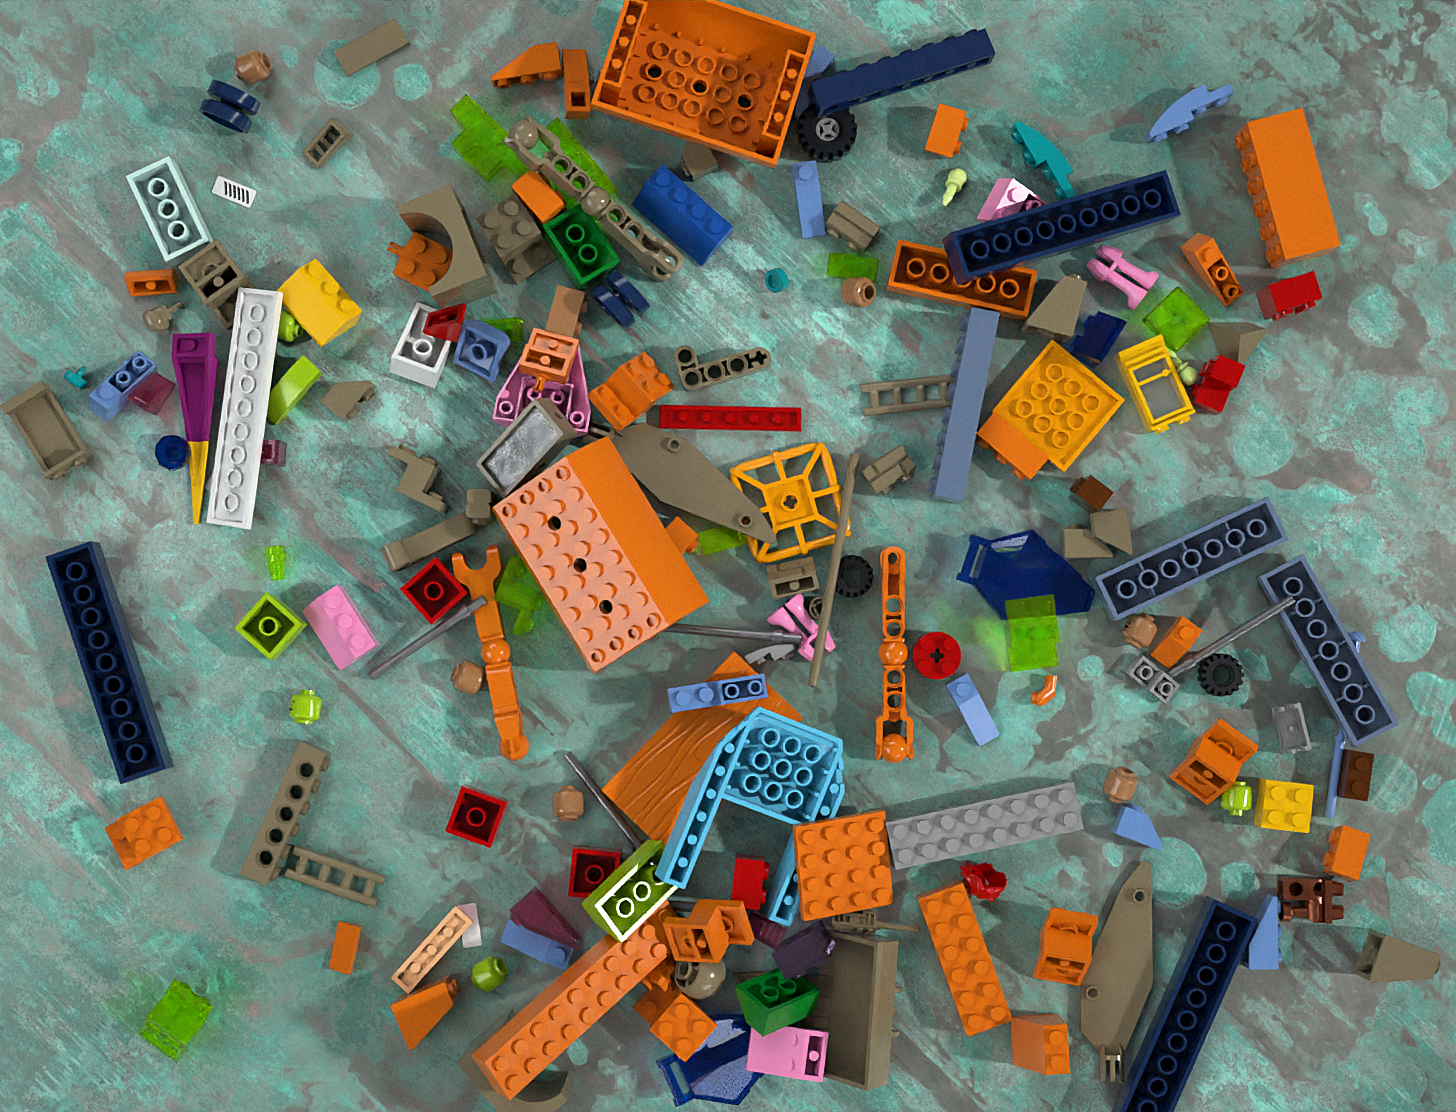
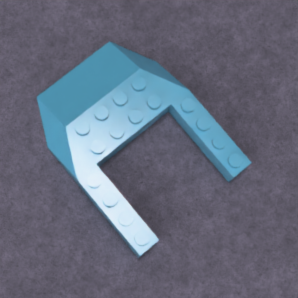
M757 706L717 743L691 783L655 875L665 883L685 889L722 798L793 825L834 818L845 793L844 783H842V770H844L841 757L843 751L842 739ZM793 831L767 892L765 904H762L760 913L769 920L789 927L799 906Z

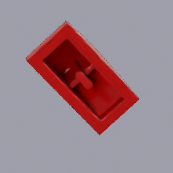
M462 303L428 313L423 333L458 343L467 306Z

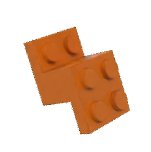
M644 351L619 366L605 383L593 389L587 397L615 430L619 432L641 418L660 398L670 393L675 386L669 377L659 369L654 360Z
M1219 718L1193 741L1185 760L1171 771L1169 778L1206 805H1209L1235 783L1242 764L1257 752L1259 746Z
M163 796L118 818L116 822L105 827L125 870L170 848L171 845L184 839Z
M698 899L688 918L666 917L662 923L675 961L719 964L729 944L752 945L755 939L743 901Z
M1050 907L1039 932L1038 959L1033 968V978L1080 986L1091 964L1092 936L1098 925V916L1090 915L1086 912H1074L1064 908Z
M671 977L672 984L666 992L654 986L651 991L647 990L633 1006V1009L650 1023L649 1030L686 1062L718 1024L700 1008V1002L697 999H692L681 992L677 987L675 979Z

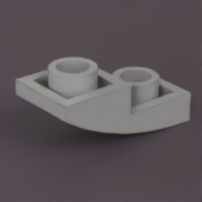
M790 644L774 645L756 650L744 657L748 664L754 663L755 666L768 659L766 654L768 653L771 654L774 661L779 659L780 662H783L793 656L791 651L795 647Z
M1141 654L1137 656L1125 671L1127 675L1164 704L1170 700L1180 687L1169 675L1158 669Z

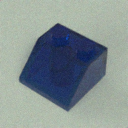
M1100 311L1095 313L1094 316L1089 314L1082 325L1085 328L1082 335L1077 334L1070 344V347L1073 348L1070 354L1094 369L1102 363L1127 322Z

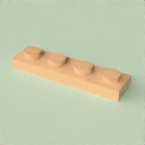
M456 905L394 973L391 979L409 994L474 920Z

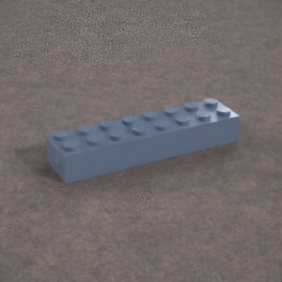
M971 307L969 312L964 313V317L961 318L959 331H963V333L956 342L954 352L958 354V359H955L950 372V377H954V381L948 386L945 400H950L949 406L943 409L941 423H945L944 430L942 429L939 432L936 446H940L939 453L934 455L932 463L935 475L930 478L927 492L931 493L930 499L959 504L964 499L1000 316L999 312Z
M1267 496L1090 578L1109 620L1117 621L1289 539Z
M1301 554L1257 577L1271 605L1276 604L1290 594L1296 603L1278 613L1277 616L1350 746L1357 747L1398 726L1397 719L1305 556Z

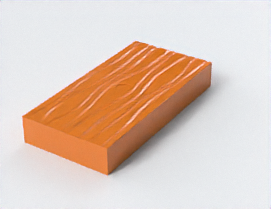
M734 651L705 682L758 674ZM767 682L768 698L675 712L601 791L652 840H661L666 846L691 783L723 737L757 706L800 722L803 717Z

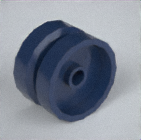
M212 80L207 92L213 99H204L198 111L226 128L247 134L252 122L246 115H256L261 103L253 96L234 86L218 80Z
M614 269L606 276L607 284L613 291L605 285L598 284L591 291V294L607 315L627 330L635 323V318L628 308L638 315H643L650 308V305L642 294L620 272Z

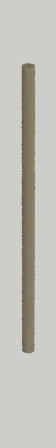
M851 453L808 680V686L817 687L859 462L860 455Z

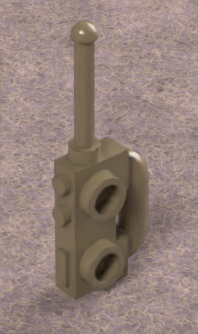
M872 908L855 911L858 913H844L831 916V929H835L838 932L854 931L867 935L875 934L876 930H881V928L915 933L921 931L918 925L883 923L881 920H877V912L872 911Z

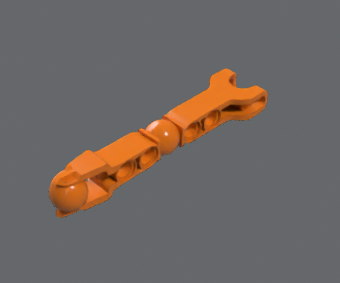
M494 544L487 547V562L479 570L470 569L466 557L460 552L453 553L452 564L455 578L469 588L471 600L473 601L479 596L484 595L488 601L474 611L480 643H483L481 658L487 664L485 669L494 711V720L501 736L499 750L506 759L518 761L527 755L529 741L523 734L522 712L511 662L508 661L510 647L504 640L506 637L496 590V583L503 574L504 565L500 549Z
M889 546L880 553L881 630L884 637H882L883 642L878 649V656L882 662V668L885 669L882 672L881 714L875 718L876 744L874 756L877 761L882 757L889 763H899L906 757L911 761L914 757L912 744L913 720L906 712L905 674L902 671V668H905L904 663L908 657V648L903 642L905 638L902 637L905 630V554L901 548ZM892 552L897 557L894 564L888 562V555ZM891 598H895L899 602V607L894 612H890L886 606L887 601ZM892 622H896L899 625V632L891 636L887 633V626ZM892 670H897L900 675L896 683H890L887 680V674ZM892 694H897L900 698L899 704L895 707H891L887 703L888 697ZM890 720L896 722L897 720H904L905 737L897 733H891L883 737V721Z

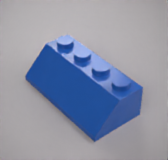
M663 164L646 181L632 203V206L701 267L733 233V226Z

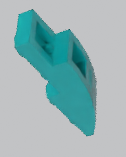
M1019 121L1016 122L1011 129V137L1016 145L1021 146L1024 152L1022 156L1028 166L1031 165L1034 170L1043 166V175L1055 187L1054 194L1058 201L1077 196L1067 179L1074 171L1061 152L1039 132Z

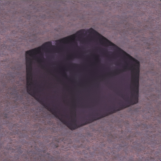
M819 920L781 941L771 956L786 980L791 977L798 979L807 973L806 969L813 965L815 968H818L828 961L826 958L832 955L831 951L836 944L823 922Z

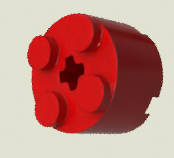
M929 632L920 636L911 649V662L919 674L929 679L939 680L951 676L955 673L961 661V650L957 641L952 636L943 632ZM935 649H937L938 653H941V658H938L937 662H934V658H930V653H934Z

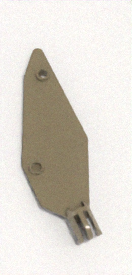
M590 420L588 433L583 436L581 441L590 444L608 436L631 474L662 503L768 544L775 542L776 535L760 509L687 439L644 422L625 427L617 432L614 428ZM744 519L748 520L749 524L744 525L741 521Z
M1147 861L1141 862L1120 888L1093 951L1091 964L1080 985L1081 1032L1100 1053V1083H1105V1060H1109V1082L1115 1083V1060H1118L1119 1083H1124V1052L1153 986L1151 865ZM1137 892H1142L1144 895L1140 901L1135 899Z

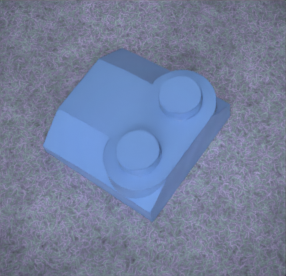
M467 319L462 324L453 363L459 364L494 383L504 353L510 348V339L504 332L483 321Z

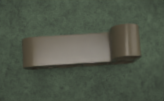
M682 345L676 349L674 354L681 383L690 392L762 372L769 367L771 360L769 351L762 347L701 365L698 364L695 351L690 346ZM682 352H689L692 358L689 362L683 363L679 361V355ZM757 354H760L762 358H766L762 365L758 361L752 362L751 368L748 369L746 357H749V362L756 360ZM741 361L744 365L742 371H733L730 367L732 362ZM716 367L720 369V377L717 379L709 377L708 371L711 368ZM694 374L699 378L698 383L692 386L688 385L685 382L686 377Z
M466 511L403 541L398 540L390 543L380 550L390 571L398 572L475 535L478 531L474 523H472V519L468 518Z

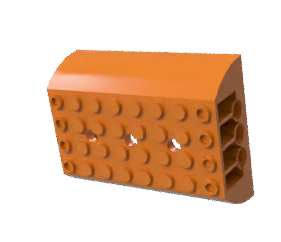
M624 0L592 98L591 109L775 169L817 34L718 0ZM657 68L661 75L653 78L649 76L648 70ZM695 83H702L706 90L703 93H698L693 89V85ZM740 98H747L751 105L743 108L738 104V100Z
M608 436L565 456L492 508V512L592 674L604 669L710 602ZM554 516L558 517L561 521L559 529L555 528L552 524ZM579 558L584 559L587 564L585 571L578 567ZM604 600H608L612 604L611 612H607L604 609Z

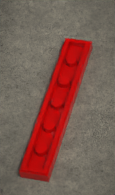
M660 405L659 429L801 432V408Z

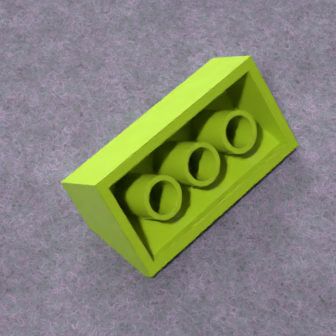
M661 840L645 841L581 903L592 920L619 943H622L678 888L661 881L655 875L666 847Z

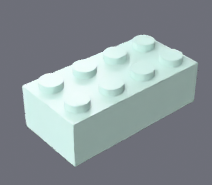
M170 156L126 176L167 263L174 267L185 262L213 242L177 163Z

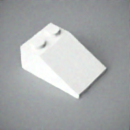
M417 302L391 357L390 372L435 389L453 342L423 333L428 313L437 311V309Z

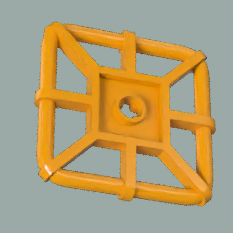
M807 443L780 452L775 450L770 455L742 462L734 468L731 467L729 471L730 481L741 492L742 488L739 479L762 491L766 506L759 509L762 514L769 513L773 527L772 530L775 535L779 530L794 526L799 542L798 545L766 553L771 544L765 542L760 550L757 539L746 535L750 552L756 559L755 562L759 564L761 562L770 563L801 553L806 555L808 551L834 544L835 534L805 542L800 524L816 520L835 531L837 529L836 523L818 514L814 500L815 498L832 494L839 516L842 502L841 491L843 488L838 483L830 453L824 443ZM814 452L803 474L786 479L781 461ZM820 455L830 488L812 492L808 475ZM775 463L780 481L764 485L743 472ZM787 496L797 500L793 509H789L788 506L783 504L787 500ZM849 517L845 532V538H849L851 535ZM744 519L741 521L744 525L749 524L748 520Z

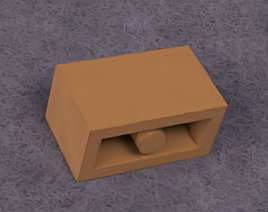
M557 285L545 331L571 338L580 336L583 326L580 318L582 313L586 314L589 305L585 292Z

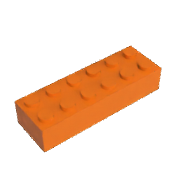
M898 239L886 290L966 309L974 307L999 312L1002 317L1024 321L1028 317L1038 270L1016 267L957 285L945 249Z
M958 880L916 895L967 1037L1013 1021L963 882Z

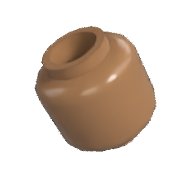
M254 49L236 58L234 71L238 79L243 80L247 84H254L266 79L272 66L264 52L261 53L259 50Z
M852 276L843 282L840 293L843 303L847 306L864 308L873 302L876 289L869 278Z
M1143 612L1141 615H1131L1122 629V634L1125 637L1123 640L1137 649L1148 647L1158 631L1157 626L1153 623L1155 619Z
M466 660L461 664H456L450 681L453 682V687L456 690L474 695L478 690L483 691L487 683V677L484 676V667Z
M1117 766V768L1109 770L1103 785V791L1108 795L1107 798L1110 801L1121 803L1122 801L1132 799L1138 783L1137 778L1134 776V771L1123 766Z
M566 785L561 786V790L553 794V815L559 817V821H577L578 817L584 812L583 793L575 790V786Z

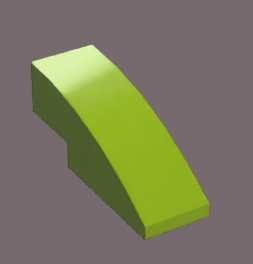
M302 355L269 394L267 417L275 425L309 393L308 389L324 374L306 356Z

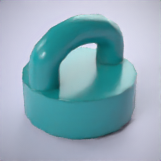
M781 268L769 270L765 275V284L771 292L778 293L788 288V277Z
M85 366L80 367L76 373L67 370L63 375L65 380L80 390H83L88 384L81 378L86 372Z

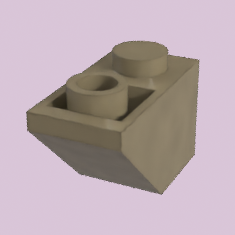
M369 380L335 383L320 402L340 419L347 422L348 419L353 420L360 411L359 407L364 401L368 402L374 396V389L377 386Z

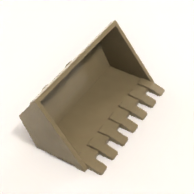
M822 929V933L807 932L806 943L821 945L820 954L805 953L804 963L818 965L819 975L804 973L803 976L814 986H818L820 995L816 1006V1016L810 1015L801 1019L799 1024L800 1026L814 1027L829 1033L823 1077L865 1091H872L873 1088L888 1085L891 1037L899 1036V1030H895V1027L892 1026L893 1013L895 1012L894 995L895 993H901L903 988L895 983L898 940L879 934L864 935L855 932H838L832 929Z

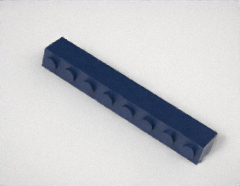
M972 29L962 36H950L937 44L933 42L927 43L921 49L914 51L908 49L892 58L885 56L876 63H863L850 71L840 70L834 76L828 78L824 76L818 77L810 83L807 93L815 114L819 118L990 64L996 53L986 29L978 31L977 29Z

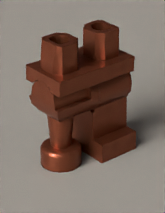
M1277 875V897L1284 900H1303V906L1292 907L1289 902H1280L1281 913L1278 914L1280 921L1289 922L1292 920V917L1306 918L1314 923L1332 924V920L1343 919L1344 908L1342 905H1332V896H1343L1344 884L1325 877Z

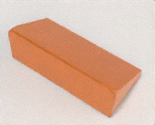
M338 921L329 969L348 975L353 972L362 925Z

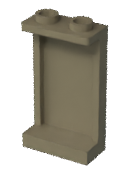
M39 381L0 405L4 414L10 415L44 470V478L54 479V481L59 480L67 475L66 471L72 467L78 468L87 462V458L92 456L48 383Z

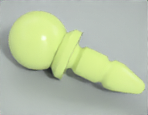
M955 168L948 174V180L945 183L947 189L942 201L943 206L951 202L955 192H959L965 184L967 176L962 169Z
M1166 347L1175 368H1177L1182 384L1187 386L1193 385L1198 379L1197 371L1193 367H1189L1188 362L1183 364V361L1176 356V353Z

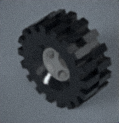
M812 104L808 106L807 111L804 110L798 125L799 145H802L803 152L809 154L808 157L811 159L817 158V162L822 163L823 160H827V163H832L834 159L839 161L843 155L847 156L850 149L854 146L857 135V123H855L854 114H850V108L817 118Z

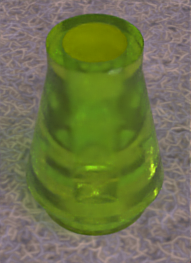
M284 545L265 547L263 555L271 580L285 579L287 551L284 550Z

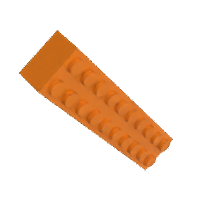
M667 899L622 943H619L607 933L471 1055L497 1094L511 1100L672 952L662 923L666 917L678 916Z

